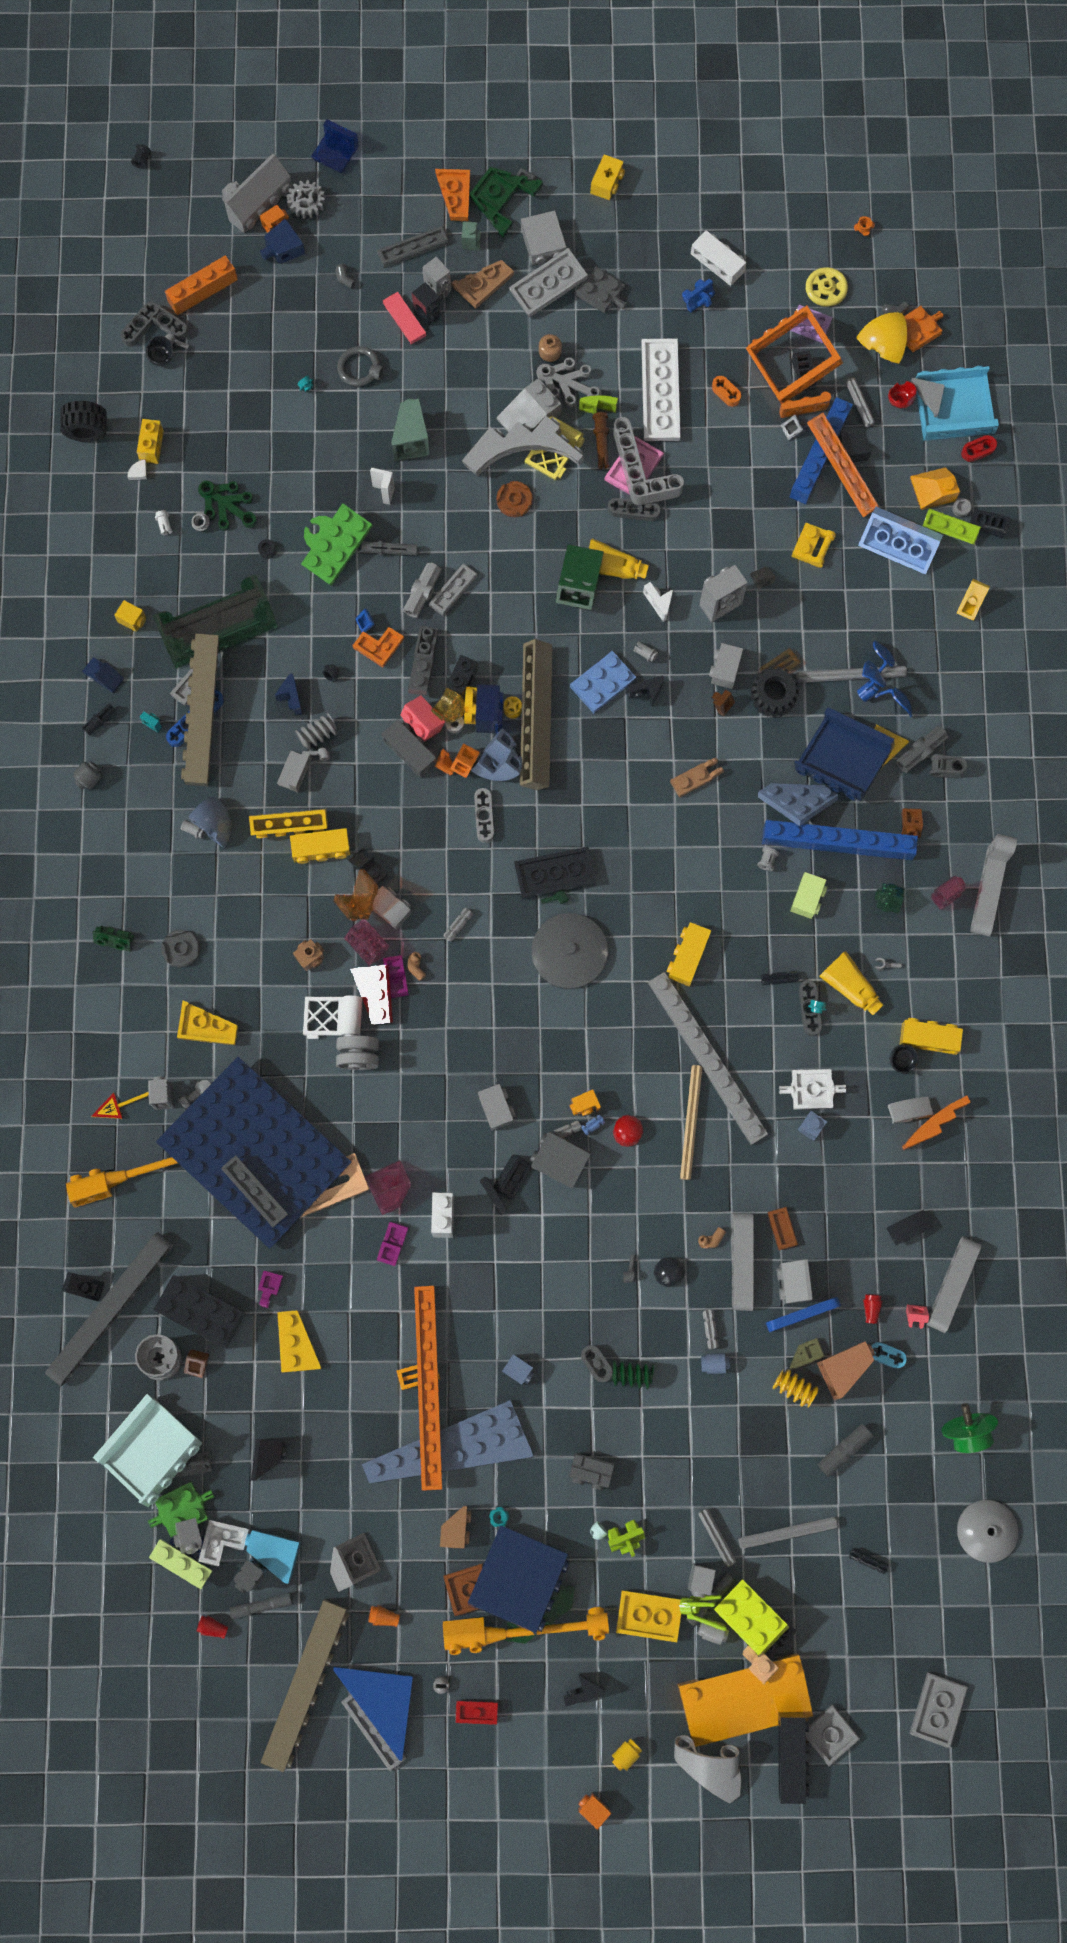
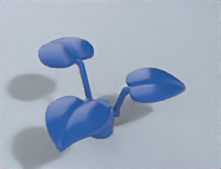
M875 640L873 647L880 658L883 659V665L878 670L870 660L865 662L862 677L869 678L870 680L859 688L857 693L864 702H867L873 696L878 698L881 695L891 693L893 698L908 712L911 718V704L901 690L895 687L894 689L878 692L880 687L884 688L886 686V682L880 673L887 664L893 667L895 660L891 652Z

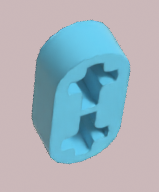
M880 1342L871 1345L873 1349L880 1346V1350L886 1353V1356L878 1355L876 1357L874 1355L875 1361L892 1368H901L905 1365L906 1355L901 1350ZM899 1354L902 1362H898L895 1365L894 1360L889 1358V1355L896 1356Z

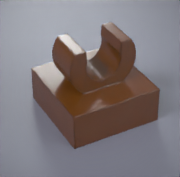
M727 690L722 695L715 692L711 697L714 700L713 703L718 714L725 716L735 703L732 693Z

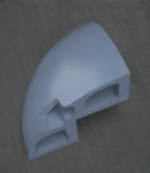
M502 728L480 754L470 771L478 776L495 781L515 778L522 769V757L518 756L515 750L517 744Z
M211 796L200 803L188 817L193 824L205 831L211 840L225 848L232 831L231 817L225 805L217 797Z

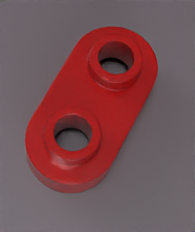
M986 435L968 442L961 451L962 458L965 461L974 462L991 455L997 447V441L994 437Z

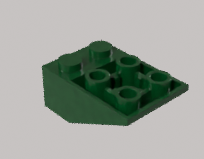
M571 544L567 545L555 603L592 610L595 604L604 551Z

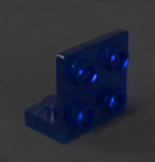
M326 119L323 124L325 135L311 157L313 160L342 173L359 147L357 133Z

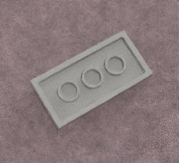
M567 248L510 286L509 289L530 318L588 279V275L570 249Z

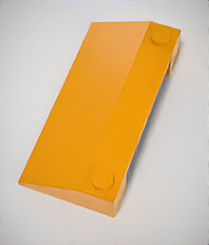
M794 1653L779 1657L777 1661H773L779 1669L765 1684L749 1668L700 1681L694 1679L679 1683L678 1688L690 1736L695 1747L778 1726V1712H803L805 1718L812 1717L813 1713L800 1656Z

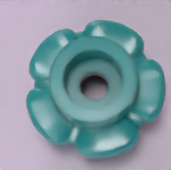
M309 375L305 376L297 384L300 387L299 390L308 392L314 386L312 384L314 379H311Z
M811 1000L810 1005H808L811 1008V1012L822 1014L823 1010H827L825 1008L826 1002Z
M497 1507L490 1512V1523L494 1527L506 1526L507 1520H509V1513L504 1508Z

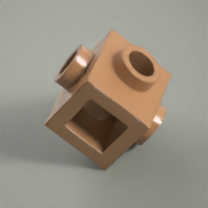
M311 939L308 942L305 940L297 947L298 949L293 952L294 957L306 972L312 967H318L323 962L322 959H324L322 953L324 949L318 942L314 943Z

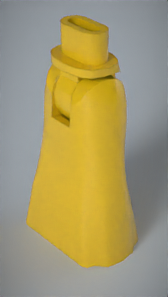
M593 538L591 539L590 549L604 551L600 575L624 579L646 578L649 565L641 563L642 560L638 562L637 558L629 554L623 553Z
M846 951L819 976L848 998L854 1005L863 1008L864 1011L868 1010L872 1015L883 1006L878 1000L879 996Z

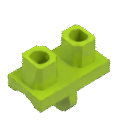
M635 1520L625 1524L628 1533L620 1535L618 1528L608 1530V1544L611 1552L620 1549L622 1555L629 1552L631 1557H634V1550L640 1548L638 1541L646 1539L642 1527L639 1528Z

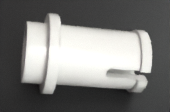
M165 510L156 512L155 520L158 521L161 535H168L167 531L169 534L173 532L168 519L169 514Z

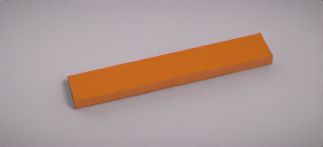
M819 414L808 421L807 424L862 517H865L873 512L875 507L879 506L825 414Z

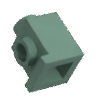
M463 222L462 249L480 250L481 230H477V222Z

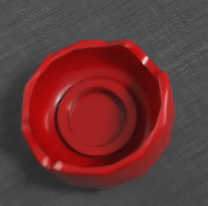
M906 381L903 385L896 383L888 393L891 405L896 408L911 406L915 401L917 388L910 381Z
M632 1115L620 1117L613 1129V1136L616 1142L626 1147L637 1144L643 1134L641 1121Z

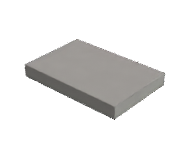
M927 1672L909 1734L950 1749L968 1687Z

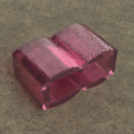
M953 876L935 889L934 893L931 894V899L940 910H943L965 892V882L962 878Z

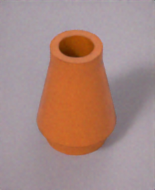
M377 1605V1607L372 1606L368 1622L373 1623V1626L397 1627L400 1614H396L380 1605Z

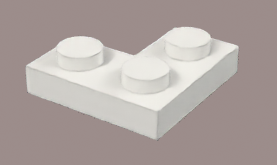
M209 1520L198 1562L219 1566L224 1546L244 1550L249 1529Z

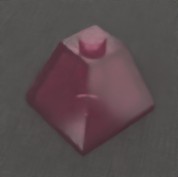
M400 1160L365 1176L382 1215L399 1208L411 1186V1182Z

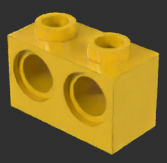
M142 419L137 447L140 461L146 460V463H159L164 430L161 422L158 420Z

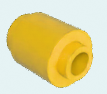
M629 1739L612 1755L614 1758L612 1763L620 1771L623 1768L627 1771L640 1757L639 1754L642 1750L633 1740Z

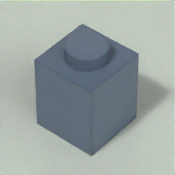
M810 1111L797 1130L814 1141L827 1121Z
M514 1354L502 1370L503 1373L521 1385L524 1382L528 1384L534 1375L531 1372L533 1367Z

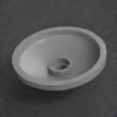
M980 1500L967 1506L961 1513L957 1524V1536L964 1551L972 1558L987 1563L998 1562L1006 1558L1014 1550L1018 1540V1525L1012 1512L1003 1504L992 1500ZM989 1528H993L994 1533L991 1536L987 1532Z

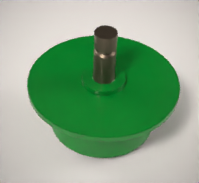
M964 1403L961 1405L963 1416L948 1421L942 1427V1434L949 1439H953L954 1449L957 1452L975 1453L988 1449L994 1444L991 1432L997 1428L998 1419L993 1415L985 1413L971 1414L969 1404Z

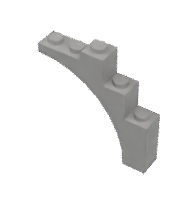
M545 416L533 432H531L532 429L526 423L522 425L520 422H517L506 436L497 428L493 430L489 427L462 462L464 466L479 476L488 466L500 458L526 450L554 452L569 458L579 466L584 461L582 450L577 446L572 447L568 444L569 440L561 434L559 436L561 433L560 423L553 417L550 419Z

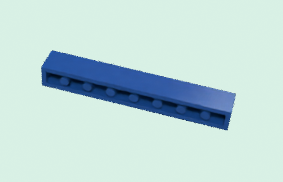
M766 820L763 827L762 844L913 860L917 852L918 836L810 824L799 826L791 822Z

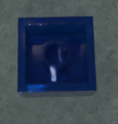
M477 684L476 733L497 734L499 727H503L504 692H500V685Z

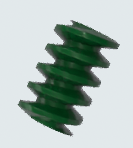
M614 1360L612 1370L614 1386H617L619 1381H621L623 1387L629 1382L631 1388L637 1383L638 1388L641 1389L643 1383H645L646 1389L649 1390L653 1381L654 1364L650 1370L648 1364H644L641 1369L639 1363H636L633 1368L631 1362H628L625 1367L623 1361L617 1367Z

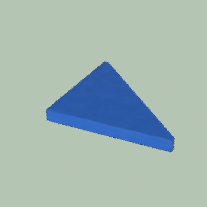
M334 1667L333 1671L398 1760L402 1761L413 1677Z

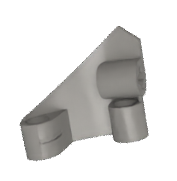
M681 1735L675 1739L674 1759L694 1780L729 1804L740 1796L741 1774L738 1766L739 1750L737 1747L725 1745L720 1750V1757H713L697 1753L694 1742L689 1736Z

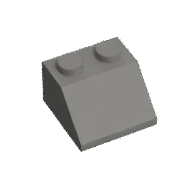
M808 1259L781 1263L779 1268H777V1279L781 1280L782 1288H779L780 1300L784 1301V1305L806 1303L813 1300Z

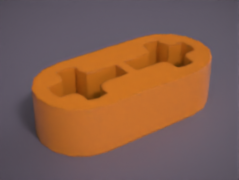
M715 377L712 383L713 392L728 406H737L740 403L741 392L726 377ZM717 383H718V384H722V383L724 384L723 387H722V386L717 387ZM730 395H731V396H734V395H735V396H736V399H734V398L729 399V397H730Z

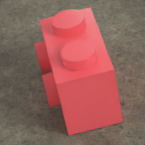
M422 695L405 704L400 714L403 720L408 723L416 735L424 742L440 733L445 724L442 717Z

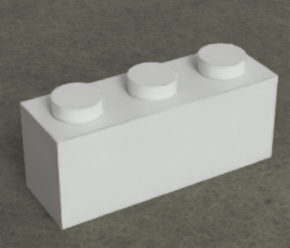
M707 230L692 244L691 255L730 286L745 272L746 262L744 258L735 254L728 245L720 242L714 234H710Z

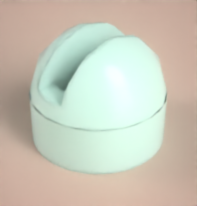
M598 1521L590 1529L591 1536L596 1540H601L608 1534L604 1526Z

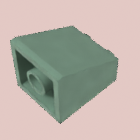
M407 399L400 404L391 442L394 462L430 455L428 435L419 399Z

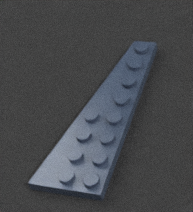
M511 1400L440 1430L442 1472L533 1456ZM420 1439L362 1464L369 1483L421 1475Z

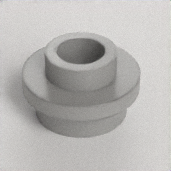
M197 513L192 518V526L197 531H205L210 525L209 517L204 513ZM203 519V525H199V521Z

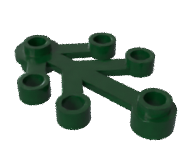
M207 480L200 483L198 492L205 500L204 514L213 513L212 516H208L210 521L216 517L215 511L212 509V498L218 502V526L220 530L227 531L230 528L226 509L240 518L246 528H253L256 525L257 519L253 512H243L232 504L235 502L252 503L253 497L250 492L222 496L218 492L229 491L231 494H236L239 491L238 484L235 481H231L227 484L215 485ZM231 486H236L235 489H230ZM246 496H250V499L245 500L244 498ZM248 520H253L252 523H246ZM222 523H227L226 526H221Z

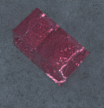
M365 918L351 927L344 938L368 966L382 958L390 947Z

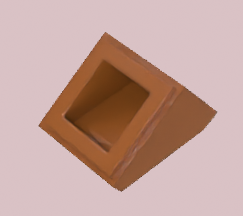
M191 1349L186 1357L184 1373L203 1378L209 1354Z

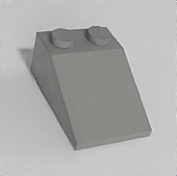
M538 378L525 387L496 419L508 433L517 422H520L522 425L526 423L532 429L531 432H533L545 416L556 418L561 414V403Z

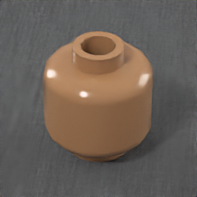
M553 334L543 336L539 342L540 357L547 362L559 359L562 354L561 340Z

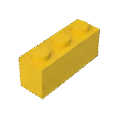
M346 828L290 836L294 863L306 864L310 860L322 862L333 857L335 859H344L346 856L351 855Z
M691 922L688 928L684 926L680 936L683 938L682 944H677L674 955H677L674 962L670 961L667 972L670 973L669 979L690 987L711 930Z
M908 1018V1020L902 1023L900 1044L912 1045L916 1049L957 1055L961 1050L963 1029L958 1028L955 1024L943 1026L939 1025L936 1021L924 1023L919 1022V1019Z

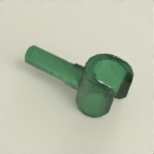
M559 891L552 897L541 899V903L558 900L559 904H564L569 899L565 892Z

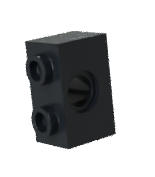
M425 282L412 292L414 313L428 326L440 318L441 310L440 297Z
M460 655L445 686L446 695L464 701L466 687L471 686L478 671V661Z

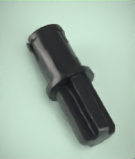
M107 704L97 715L93 714V717L82 726V729L91 736L101 725H105L103 722L115 712V708L111 704Z

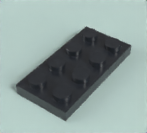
M588 846L514 861L522 899L596 884Z

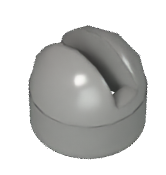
M440 1676L434 1680L433 1688L436 1693L444 1694L449 1690L450 1683L446 1677ZM436 1684H446V1688H436Z

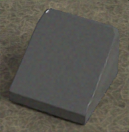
M794 415L780 425L789 441L807 433L803 422L797 415Z

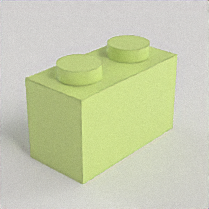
M804 872L790 911L812 919L814 914L818 915L821 904L818 903L820 896L824 897L827 886H824L826 879Z

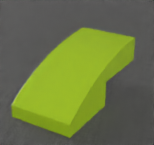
M587 396L580 398L579 410L592 414L597 413L598 408L616 413L618 398L611 396Z

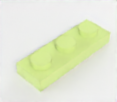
M162 1539L158 1541L149 1556L153 1561L199 1589L204 1587L213 1571L187 1554H181L180 1550Z

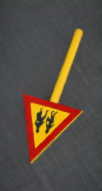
M149 1092L119 1104L113 1093L91 1117L123 1119L119 1108L149 1096Z

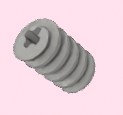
M327 713V719L324 716L320 717L321 723L317 719L314 720V726L308 723V730L304 727H301V733L295 730L297 737L304 747L310 750V743L317 746V739L323 743L324 735L330 739V732L337 735L336 725L329 713Z

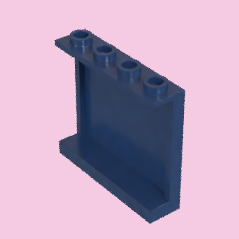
M828 707L824 712V720L799 761L795 760V770L802 776L807 775L813 778L818 784L824 783L831 790L846 794L853 801L858 800L861 802L895 747L894 738Z
M500 1525L469 1598L468 1606L481 1609L537 1635L538 1631L542 1632L546 1620L543 1618L546 1611L550 1612L554 1604V1600L551 1599L554 1591L558 1593L561 1587L562 1580H559L562 1572L566 1573L569 1567L568 1554Z

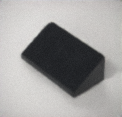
M512 1155L495 1182L494 1189L514 1199L532 1169L531 1164L519 1156Z

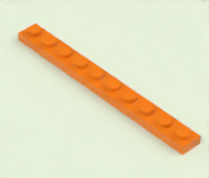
M435 1286L414 1287L422 1491L443 1490Z

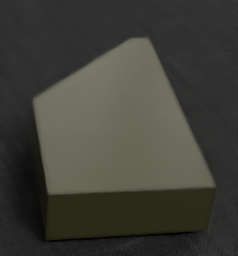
M818 1338L798 1345L789 1367L790 1370L825 1357Z

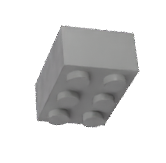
M736 565L725 567L720 571V574L715 577L710 576L704 581L699 605L711 623L743 603L748 582Z

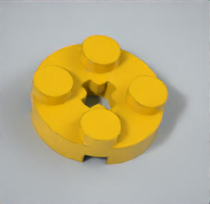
M466 687L464 724H476L478 687Z

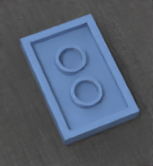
M611 651L570 684V688L594 714L626 689L627 686L636 681V676Z

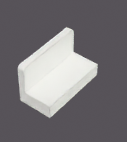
M371 468L372 486L381 489L383 503L390 505L395 489L393 473Z

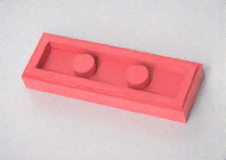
M398 292L383 300L384 306L410 344L426 336V332Z

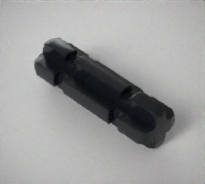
M797 971L761 975L762 985L788 983V981L797 982L799 980Z
M852 1548L850 1551V1559L856 1562L859 1561V1563L874 1570L877 1569L880 1573L885 1574L887 1572L888 1563L879 1561V1559L866 1553H861V1551Z

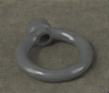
M356 346L346 350L340 356L337 371L345 383L351 386H363L374 379L380 381L384 374V366L380 365L378 356L373 350L364 346ZM365 354L370 357L373 365H371L369 374L366 377L354 379L346 374L344 366L350 356Z

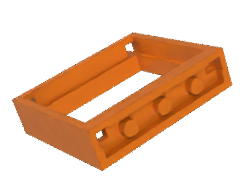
M807 305L800 310L797 309L791 317L782 319L775 328L766 330L762 337L752 340V343L746 347L780 403L792 399L843 364L841 357ZM808 318L832 356L782 391H779L756 354Z

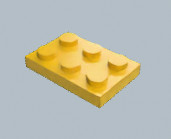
M622 1590L616 1633L677 1642L681 1618V1599Z

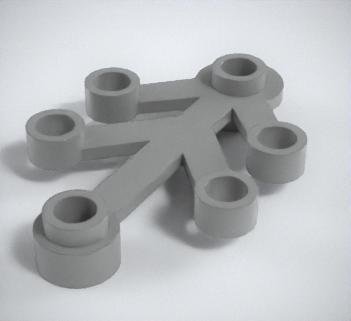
M566 358L564 363L555 366L549 364L540 365L537 368V377L546 383L551 393H557L554 395L557 399L559 398V389L554 387L552 380L558 382L565 397V405L568 407H573L576 403V398L571 394L569 387L587 396L601 395V390L598 387L590 388L573 381L581 377H589L591 374V367L589 365H582L580 370L565 375L557 373L563 370L574 369L575 361L573 358Z

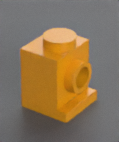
M594 1090L572 1098V1104L569 1105L574 1116L580 1114L586 1116L593 1113L594 1108L596 1111L601 1109Z

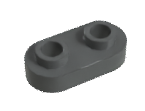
M586 1346L581 1352L583 1363L596 1381L601 1383L607 1382L612 1377L613 1371L611 1366L596 1346ZM593 1352L595 1355L594 1359H588L587 1354ZM600 1369L606 1370L605 1376L599 1375Z

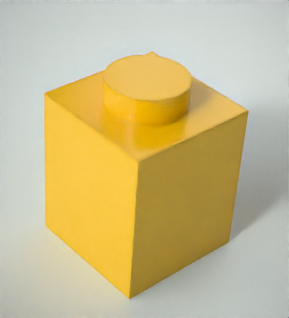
M123 600L114 615L118 623L135 632L142 628L146 621L144 611Z

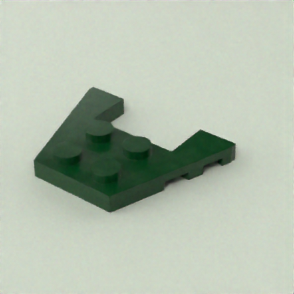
M490 167L470 192V198L498 233L504 237L512 227V221L501 215V210L518 188L534 197L543 186V181L538 179L536 181L531 180L523 175L519 177L512 175L511 172Z

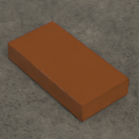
M787 1207L767 1212L778 1251L797 1246V1239Z

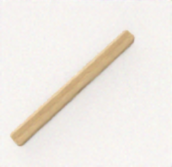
M693 1065L691 1068L680 1178L683 1180H690L692 1172L702 1066Z

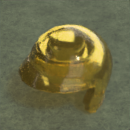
M446 687L443 696L431 711L441 721L454 722L463 716L465 702L460 694Z

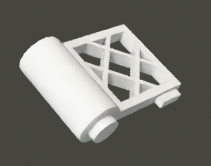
M305 997L303 1035L307 1036V1039H319V1036H360L362 997ZM310 1002H318L322 1007L313 1014L310 1011ZM331 1002H339L338 1009L333 1014L326 1008ZM325 1009L331 1016L322 1023L317 1016ZM315 1018L321 1026L315 1031H308L309 1023ZM332 1019L338 1023L337 1031H329L325 1026Z

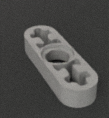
M480 788L474 795L477 838L482 843H488L494 837L492 799L488 789ZM481 794H485V797H488L485 798V806L481 805V799L478 798L481 797ZM487 811L490 816L487 820H481L479 813ZM483 825H487V832L491 833L486 838L480 834L483 833Z

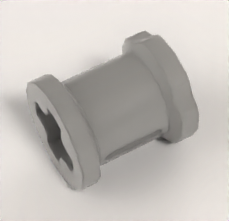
M764 847L762 849L761 861L758 862L757 866L766 871H773V864L779 852L773 848Z

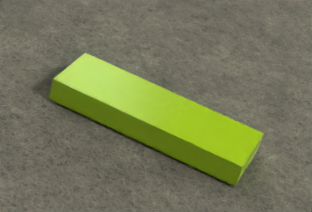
M932 509L928 510L922 525L973 545L981 528Z

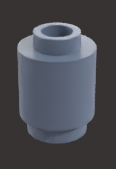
M725 1353L701 1356L702 1372L722 1374L726 1373V1369H730L729 1357H725Z

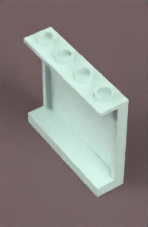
M146 1394L93 1458L98 1463L104 1465L139 1499L138 1502L149 1507L158 1500V1495L172 1483L174 1476L185 1468L186 1462L190 1457L199 1451L202 1442L155 1398Z

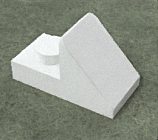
M649 582L644 585L643 593L664 622L667 619L673 590L661 596L659 589Z

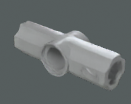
M427 563L419 579L415 580L411 589V595L403 609V612L408 616L418 618L426 601L430 600L434 591V585L441 574V568L436 564Z

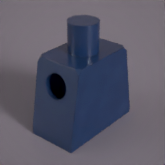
M286 219L264 236L266 247L260 250L264 260L273 256L279 264L305 254L303 242Z

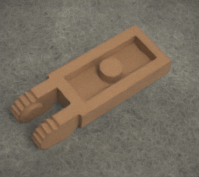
M717 757L670 780L679 798L709 783L713 778L724 772L722 767L717 768L710 774L707 770L718 763Z

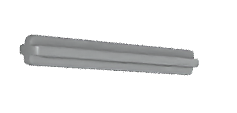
M835 1517L740 1537L738 1539L741 1549L835 1529L838 1527V1523Z

